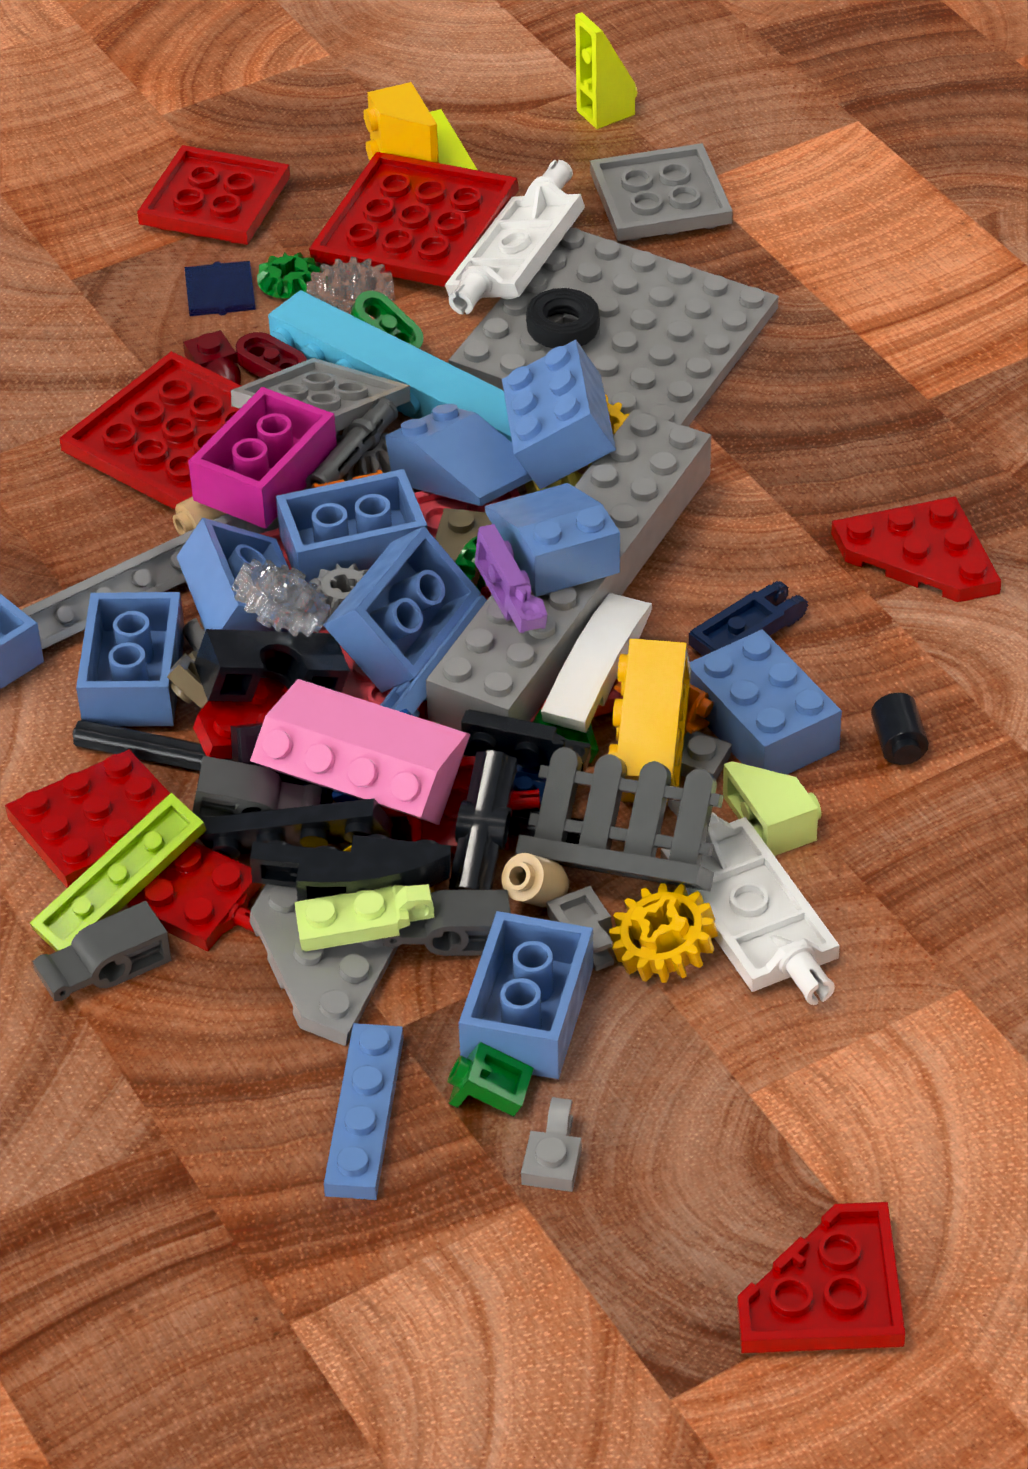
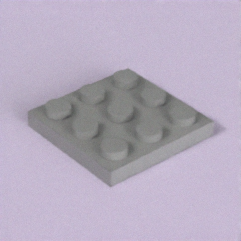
M703 143L590 160V174L617 242L625 240L634 241L644 237L664 234L672 235L702 228L711 229L721 225L732 224V208Z
M316 358L306 360L231 390V406L241 408L261 387H265L334 413L336 435L339 434L340 430L348 428L353 420L362 418L376 399H388L396 407L410 401V385Z

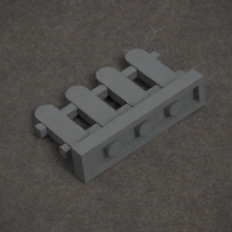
M567 747L559 748L553 753L549 766H540L538 777L546 779L540 812L539 814L531 813L528 825L536 827L535 836L519 834L516 854H533L556 861L564 867L666 883L674 886L683 884L686 888L711 891L714 872L701 866L703 855L712 857L714 845L706 842L712 808H722L724 798L723 795L716 793L717 782L711 773L704 769H694L686 776L684 788L670 786V770L663 764L652 761L642 767L638 781L625 779L627 768L624 761L612 754L604 755L598 759L595 764L594 773L581 772V756L576 751ZM578 785L590 787L584 821L571 820ZM622 792L635 794L628 829L615 827ZM667 799L681 801L673 837L660 835ZM568 833L580 834L579 844L567 843ZM612 840L625 842L624 852L610 850ZM657 848L671 850L669 860L656 858Z

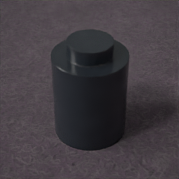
M891 693L878 699L871 709V716L884 758L888 762L897 765H908L916 762L927 752L929 743L915 699L906 693Z

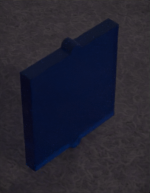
M217 261L211 265L184 267L190 316L209 314L223 316L228 312L256 310L250 261L231 263Z

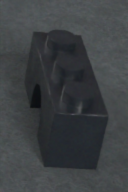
M206 629L194 662L207 700L220 702H252L260 678L276 680L287 689L297 679L342 692L350 672L339 643L330 633Z

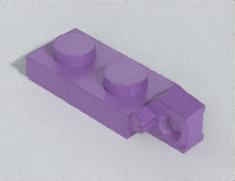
M495 524L479 527L474 563L506 621L513 620L520 633L539 628L545 629L547 612L543 600L531 595L529 577L525 570L520 571L515 562L511 544L509 541L503 540Z

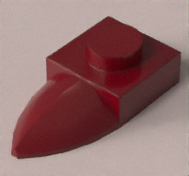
M221 330L206 333L183 342L184 354L188 360L240 385L241 373L237 364L236 352Z

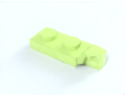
M429 884L405 887L403 885H394L393 887L387 886L374 890H361L356 893H344L294 902L301 949L305 952L400 936L399 929L410 926V922L434 918V907Z

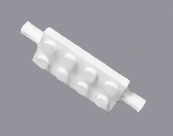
M553 160L545 173L531 183L525 196L511 197L446 282L445 288L449 296V305L455 312L463 315L465 311L467 315L472 312L475 304L481 298L501 297L502 299L509 300L520 297L524 292L525 288L585 208L581 194H566L562 191V188L573 175L572 168L567 162L559 160L557 163L556 160Z
M668 800V807L678 817L681 801ZM712 812L706 842L714 845L712 857L703 855L701 866L714 872L711 891L686 888L688 895L699 891L704 904H710L718 930V936L714 939L751 992L791 977L809 1004H818L814 991L822 1002L826 1001L833 994L835 985L827 977L820 965L838 959L840 945L748 819L744 817L728 823ZM661 848V859L669 860L671 850Z

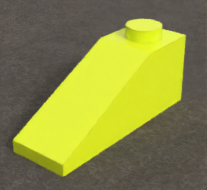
M582 12L575 14L577 112L596 129L635 115L637 87L604 32Z

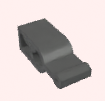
M203 756L192 812L199 818L320 805L322 788L313 784L302 786L282 782V779L275 771L265 767Z
M439 890L432 892L434 918L410 922V926L399 929L400 936L382 938L384 946L390 948L398 947L401 944H425L430 952L443 956H481L496 911L511 913L508 890Z
M144 901L88 925L75 935L70 946L50 955L42 954L32 962L35 972L53 1000L62 1001L68 998L71 993L91 984L98 988H110L172 960L168 933L149 904Z

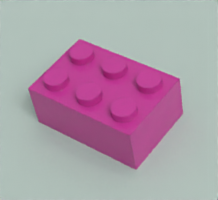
M261 387L188 461L193 501L266 529L278 517L276 496L303 490L307 486V477L315 471L337 446L334 413Z

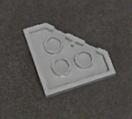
M265 884L251 909L249 922L256 937L260 936L268 953L267 960L281 990L285 989L293 1005L292 1013L298 1026L303 1030L346 1046L351 1037L353 1023L359 1022L398 947L390 948L384 946L382 939L307 952L302 951L294 902H297V888Z

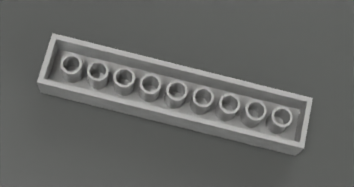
M633 409L613 435L616 450L594 461L574 486L603 504L620 531V573L537 596V598L543 600L547 612L546 628L525 631V633L518 631L513 620L506 621L491 594L426 679L428 720L461 731L462 718L465 711L470 709L530 722L548 697L567 657L594 612L609 593L622 596L710 475L711 434Z

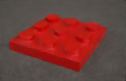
M182 145L137 211L138 222L140 225L156 227L161 230H172L198 237L203 236L248 245L290 179V166L285 163Z
M128 749L122 753L111 755L104 761L84 770L71 773L64 777V779L37 791L28 792L21 798L6 804L5 809L8 820L63 885L68 888L163 801L170 792Z

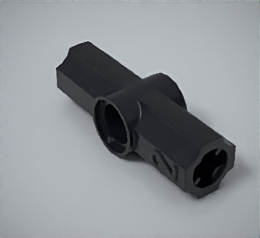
M494 750L476 752L467 800L461 802L457 817L455 842L458 844L452 864L451 878L449 879V890H492L499 853L500 850L505 849L511 822V808H509L518 764L517 758L511 757L504 752Z

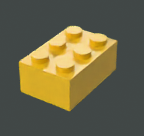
M630 638L628 654H620L618 682H621V696H623V699L615 698L613 707V727H616V741H618V744H610L608 754L615 755L624 761L627 768L625 779L638 781L642 767L649 762L656 761L670 770V786L679 787L691 679L687 643ZM622 792L621 801L634 802L635 794Z

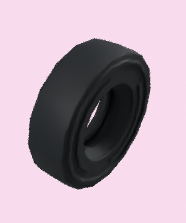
M555 288L541 292L531 299L527 307V330L534 341L545 347L555 348L564 346L575 339L580 346L586 345L595 338L600 326L598 304L591 296L580 290ZM556 314H569L577 317L578 320L560 324L548 320V317Z

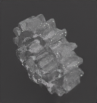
M351 257L349 263H343L339 258L335 259L333 266L322 264L321 273L312 272L311 281L306 284L308 294L350 315L356 298L365 291H377L386 295L391 301H395L392 273H385V266L383 264L372 267V259H366L362 263H357L356 257Z
M252 559L250 564L244 563L232 585V590L237 592L234 597L235 600L246 603L244 610L247 613H256L258 615L256 619L258 622L268 628L274 626V629L278 632L285 628L296 637L300 631L307 637H310L313 631L319 633L331 609V606L325 603L328 599L327 595L316 592L318 585L311 582L307 583L304 573L294 567L289 570L285 564L279 568L271 560L267 559L264 565L256 559Z

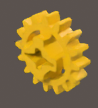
M660 883L658 893L651 894L647 888L641 889L642 899L638 902L630 898L624 900L628 910L626 913H614L613 918L617 926L610 928L609 934L613 942L612 948L618 962L623 963L629 975L638 970L642 981L647 982L655 973L659 974L662 983H667L669 973L675 971L681 978L687 977L686 966L692 964L695 967L701 968L703 962L700 953H713L714 951L711 939L718 936V930L714 922L715 917L709 903L704 904L699 891L688 895L683 884H680L674 892H669L666 883ZM687 916L694 921V926L689 925ZM634 939L639 941L641 949L633 944Z

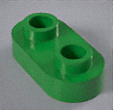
M365 291L358 295L351 310L352 316L419 349L421 348L424 341L422 330L386 295L377 291Z

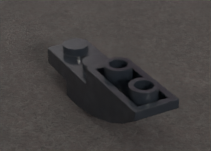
M381 834L369 836L353 835L351 852L340 851L332 846H319L316 848L292 846L287 842L279 840L267 843L253 841L250 856L252 883L296 887L297 901L344 893H356L361 890H374L387 886L393 887L394 885H403L405 887L429 884V887H432L450 878L451 846L441 845L427 839L416 842L395 840Z

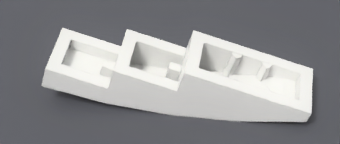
M609 593L585 626L560 670L541 710L543 722L587 733L598 705H605L613 684L618 679L620 654H628L630 638H640L651 613L652 603Z

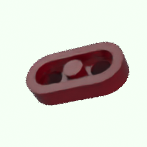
M263 332L246 334L239 338L236 343L238 364L260 378L307 360L301 351Z

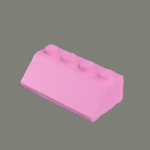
M297 679L265 716L250 761L268 769L361 800L374 798L382 807L439 825L470 734Z

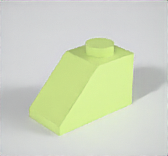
M734 761L724 764L723 796L738 819L744 817L748 819L774 856L817 841L818 820L822 816L821 807L816 796L812 792L807 793L797 777Z

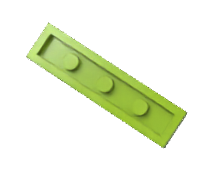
M170 793L30 922L31 927L56 952L70 946L75 935L80 930L118 913L207 830L204 822L173 793Z

